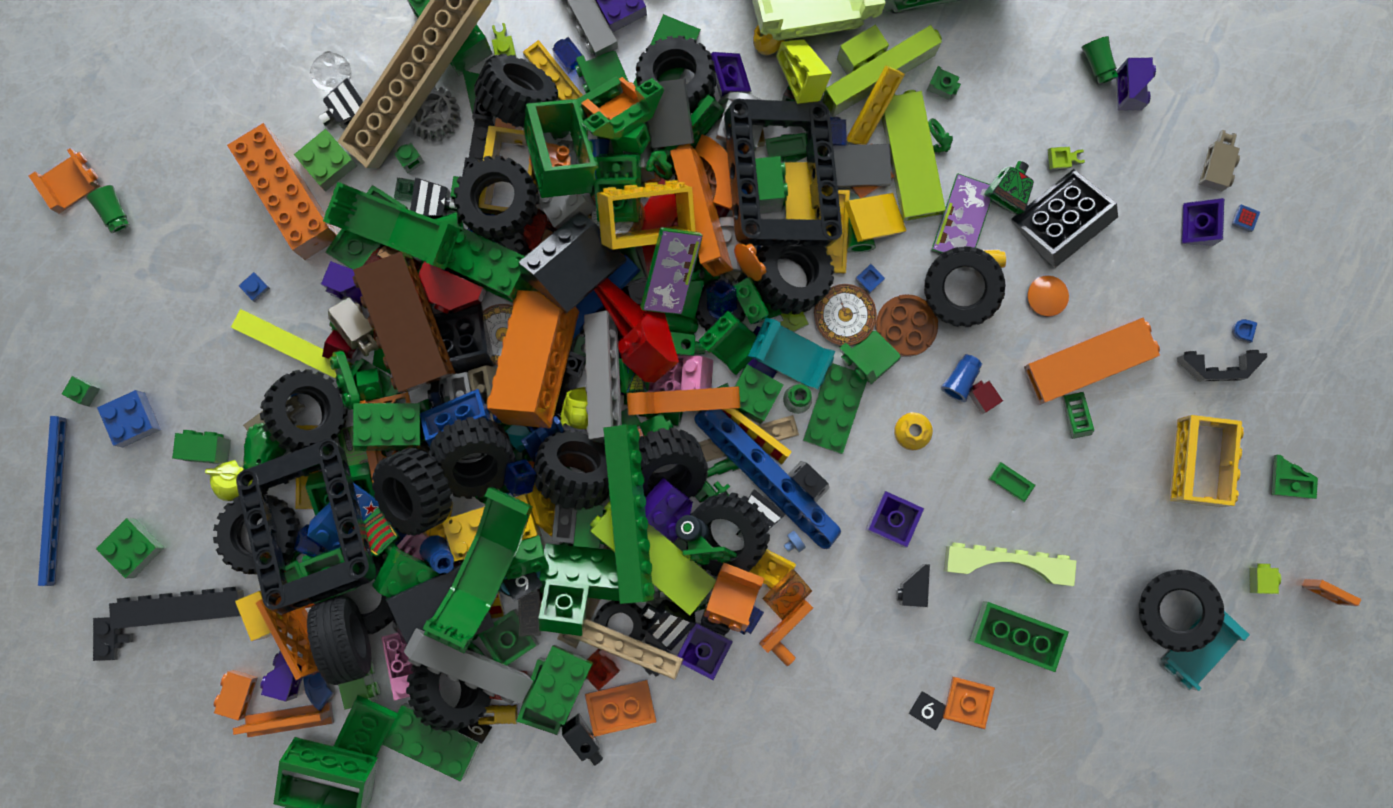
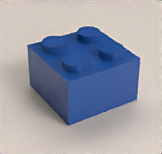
M134 390L97 407L113 446L123 448L161 430L145 392Z

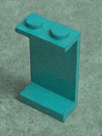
M765 318L748 356L810 388L819 389L825 380V373L828 367L833 363V356L836 351L817 345L781 326V323L775 319Z
M1225 611L1220 632L1206 647L1194 650L1193 652H1174L1169 650L1161 659L1165 664L1164 668L1170 674H1176L1181 679L1180 683L1188 690L1200 691L1201 687L1198 684L1238 640L1245 641L1250 636ZM1202 615L1188 630L1194 628L1200 622Z

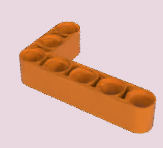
M739 387L627 393L628 415L740 408Z

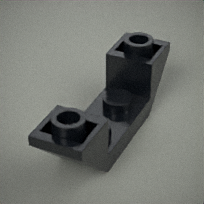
M475 98L472 115L474 127L469 157H465L463 170L467 166L469 169L473 167L472 162L477 159L480 162L483 161L488 126H495L496 118L491 115V112L483 108V105L478 102L477 98Z
M1247 350L1246 354L1239 356V367H1227L1226 371H1219V367H1209L1205 371V354L1197 355V351L1184 352V355L1177 357V362L1199 382L1241 381L1250 377L1267 358V353H1259V350Z
M572 351L569 352L554 417L556 416L560 422L566 394L570 390L577 388L586 361V357Z

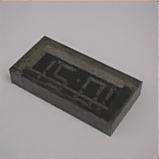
M530 592L518 599L519 636L541 635V631H539L540 592Z

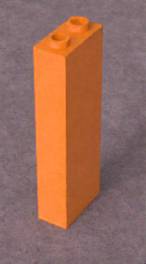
M690 144L680 145L670 151L678 182H685V185L692 187L695 232L703 235L698 252L700 263L715 277L733 270L716 206L713 203L714 199L703 160Z
M1143 317L1024 366L1040 405L1160 356V347L1157 341L1152 338L1150 324Z

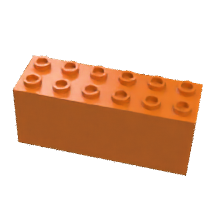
M264 123L227 145L292 251L306 260L332 243L337 236V232L331 224L323 222L324 211L277 136Z
M517 291L516 298L513 300L512 314L508 319L507 333L503 338L501 356H499L497 361L498 368L492 380L493 387L487 399V409L503 424L551 428L579 315V310L576 307L566 314L539 291Z

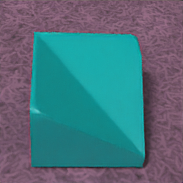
M512 425L505 432L508 433L511 444L521 453L525 448L520 440L531 432L526 426Z

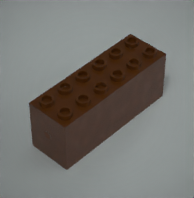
M401 251L353 269L355 274L353 276L354 284L361 290V303L365 309H368L370 314L368 321L371 328H375L377 333L375 339L378 347L383 349L385 355L383 361L393 376L391 377L393 388L397 389L398 392H410L455 375L412 256Z

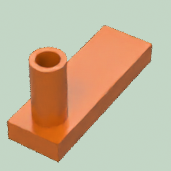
M803 599L759 644L767 653L771 650L786 666H789L796 657L780 641L813 607Z

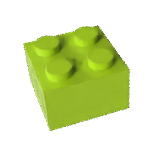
M875 24L842 44L838 52L837 61L846 75L885 53L889 44Z

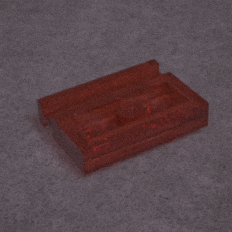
M599 648L587 659L593 662L587 679L598 691L620 672L611 659L606 655L603 657L599 653L601 651Z

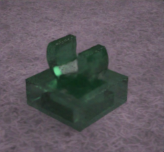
M397 177L394 198L411 202L415 180Z

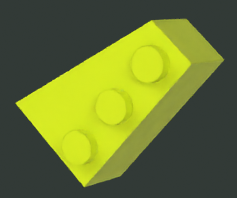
M804 39L781 42L776 57L797 104L820 101L832 72Z

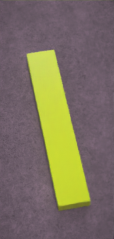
M242 309L239 310L231 328L336 379L335 369L332 370L330 360L322 357V348ZM348 362L349 368L352 366L350 362Z

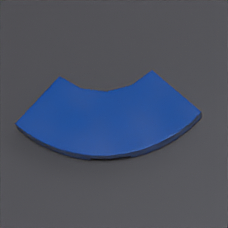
M319 672L303 677V682L308 699L315 708L321 711L334 693L328 688L327 682Z

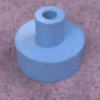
M795 531L787 535L790 541L784 547L788 552L794 548L801 552L806 548Z

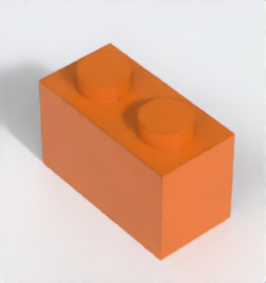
M236 670L227 671V674H224L221 679V692L214 701V707H216L214 713L238 721L244 719L258 677Z

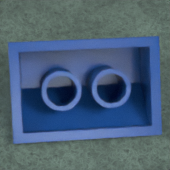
M479 389L420 413L425 440L429 447L437 433L443 431L446 425L454 424L456 420H467L466 417H473L474 419L482 417L486 418V421L492 420Z

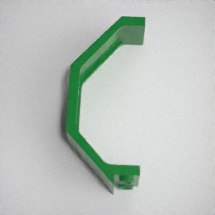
M337 182L323 219L325 223L405 252L444 270L460 232V228L408 210L340 182Z
M493 487L488 488L485 494L488 498L476 535L453 585L434 616L427 620L423 627L425 630L424 635L463 654L466 652L495 601L519 549L533 506Z

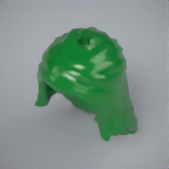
M265 423L254 424L253 427H249L246 433L243 458L244 470L281 457L286 452V449L278 446L280 444L278 441H271L269 438L271 436L270 432H265L262 427Z

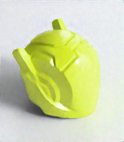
M585 387L575 388L567 392L560 416L562 417L561 424L563 427L567 424L575 429H587L588 414L586 406L588 402Z
M236 460L219 464L215 468L205 469V474L210 475L211 488L219 499L231 502L239 496L236 478L244 469L238 466Z

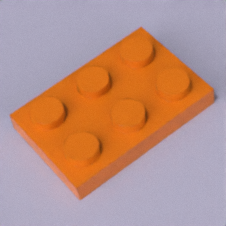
M648 680L585 694L594 737L657 722Z

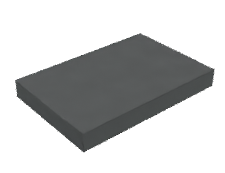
M686 78L657 82L664 88V92L653 117L648 120L652 148L694 143Z
M890 144L833 146L838 188L891 186Z

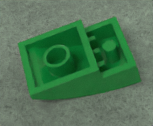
M599 154L596 156L598 170H596L594 188L597 222H599L597 193L603 192V188L616 187V189L624 190L626 185L641 187L640 154ZM641 197L614 200V222H638Z

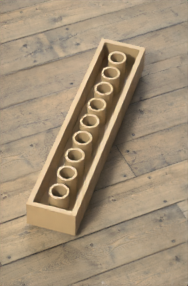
M430 0L337 142L366 168H380L492 0Z

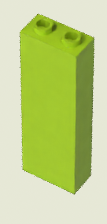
M929 25L828 86L824 91L822 102L828 107L832 118L868 97L885 66L906 74L934 57L942 43L939 31L937 29L934 30Z
M908 90L901 95L894 94L882 116L886 143L890 144V163L892 173L895 176L894 183L903 222L943 215L946 208L922 91Z
M609 501L604 507L606 512L602 517L597 515L590 523L592 527L590 532L615 552L611 504ZM648 524L647 534L650 542L649 555L650 562L652 563V584L685 613L691 615L712 590L716 580L694 561H690L689 558L683 556V552Z

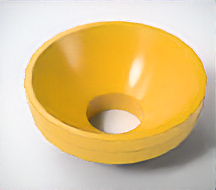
M759 25L754 30L753 44L755 49L762 55L775 53L779 50L781 42L785 41L775 40L769 33L760 36Z
M911 412L898 419L894 428V434L897 442L905 449L919 450L930 442L933 428L926 416ZM912 424H917L921 427V434L917 437L912 436L909 432Z

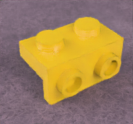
M767 549L759 562L749 572L763 577V583L771 590L783 592L796 564Z

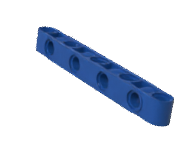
M721 409L700 410L695 415L694 420L697 426L820 548L829 549L841 534L840 527L740 426Z

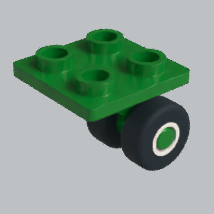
M685 515L677 521V536L688 542V550L683 551V556L689 558L690 561H696L697 564L704 565L709 564L710 560L724 563L730 562V558H737V554L726 547H712L706 541L709 530L703 521L692 515Z

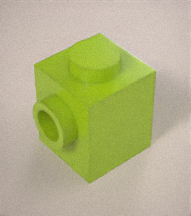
M1257 563V568H1249L1250 593L1279 594V585L1281 584L1279 568H1271V564Z

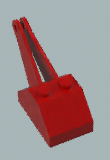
M661 178L658 184L665 185L666 180ZM676 193L650 196L644 206L645 219L642 230L678 226ZM656 244L642 246L647 274H649Z
M426 262L423 263L419 272L429 304H435L433 308L446 314L449 311L455 313L482 303L487 292L481 286Z
M608 278L594 289L623 335L617 343L622 362L644 382L655 383L679 363L665 313L642 310L635 301Z

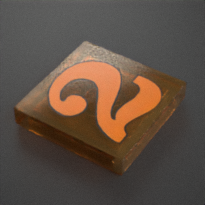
M792 569L762 599L783 621L812 590L799 574Z

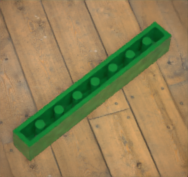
M637 425L603 427L620 604L654 600L655 589L651 576L652 563L650 562V542L647 534L648 520L645 514L646 498L643 493L644 477L641 472L642 456L639 451L640 434Z

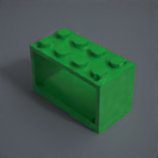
M430 0L407 1L418 19ZM477 24L450 62L458 76H461L464 70H470L492 55L487 38Z
M577 99L526 104L523 132L541 198L591 193L592 186L596 183L595 170H598L597 158L593 157L592 154L593 144L591 140H588V130L582 125L583 110L581 107L579 108ZM570 131L579 164L552 167L543 133Z
M455 224V227L460 228V232L445 268L447 272L481 286L487 292L512 304L518 290L531 291L533 286L521 278L518 263L525 256Z
M294 737L279 761L273 804L285 808H367L372 798L378 757ZM294 772L359 788V793L293 777Z

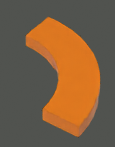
M702 134L695 151L711 165L715 173L716 193L713 203L733 211L728 153L718 142Z

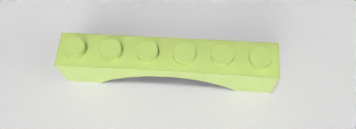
M952 543V546H946L944 572L969 574L977 568L990 563L1011 562L1033 570L1049 584L1075 585L1077 561L1070 560L1068 555L1057 554V558H1049V553L1036 552V556L1028 555V551L1015 550L1014 554L1007 553L1006 548L994 547V551H988L986 546L973 545V549L965 548L963 543Z

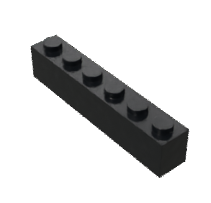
M225 587L223 592L215 593V589L202 590V594L194 595V591L180 592L181 596L173 597V593L159 594L158 599H152L151 595L138 596V601H130V597L117 598V603H109L110 629L241 616L235 601L244 598L243 590L236 591V587Z

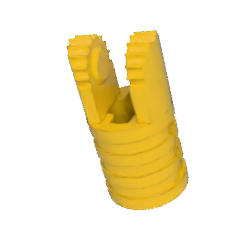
M490 705L485 707L487 709L486 713H494V716L481 717L478 720L480 725L517 724L518 707L517 705Z

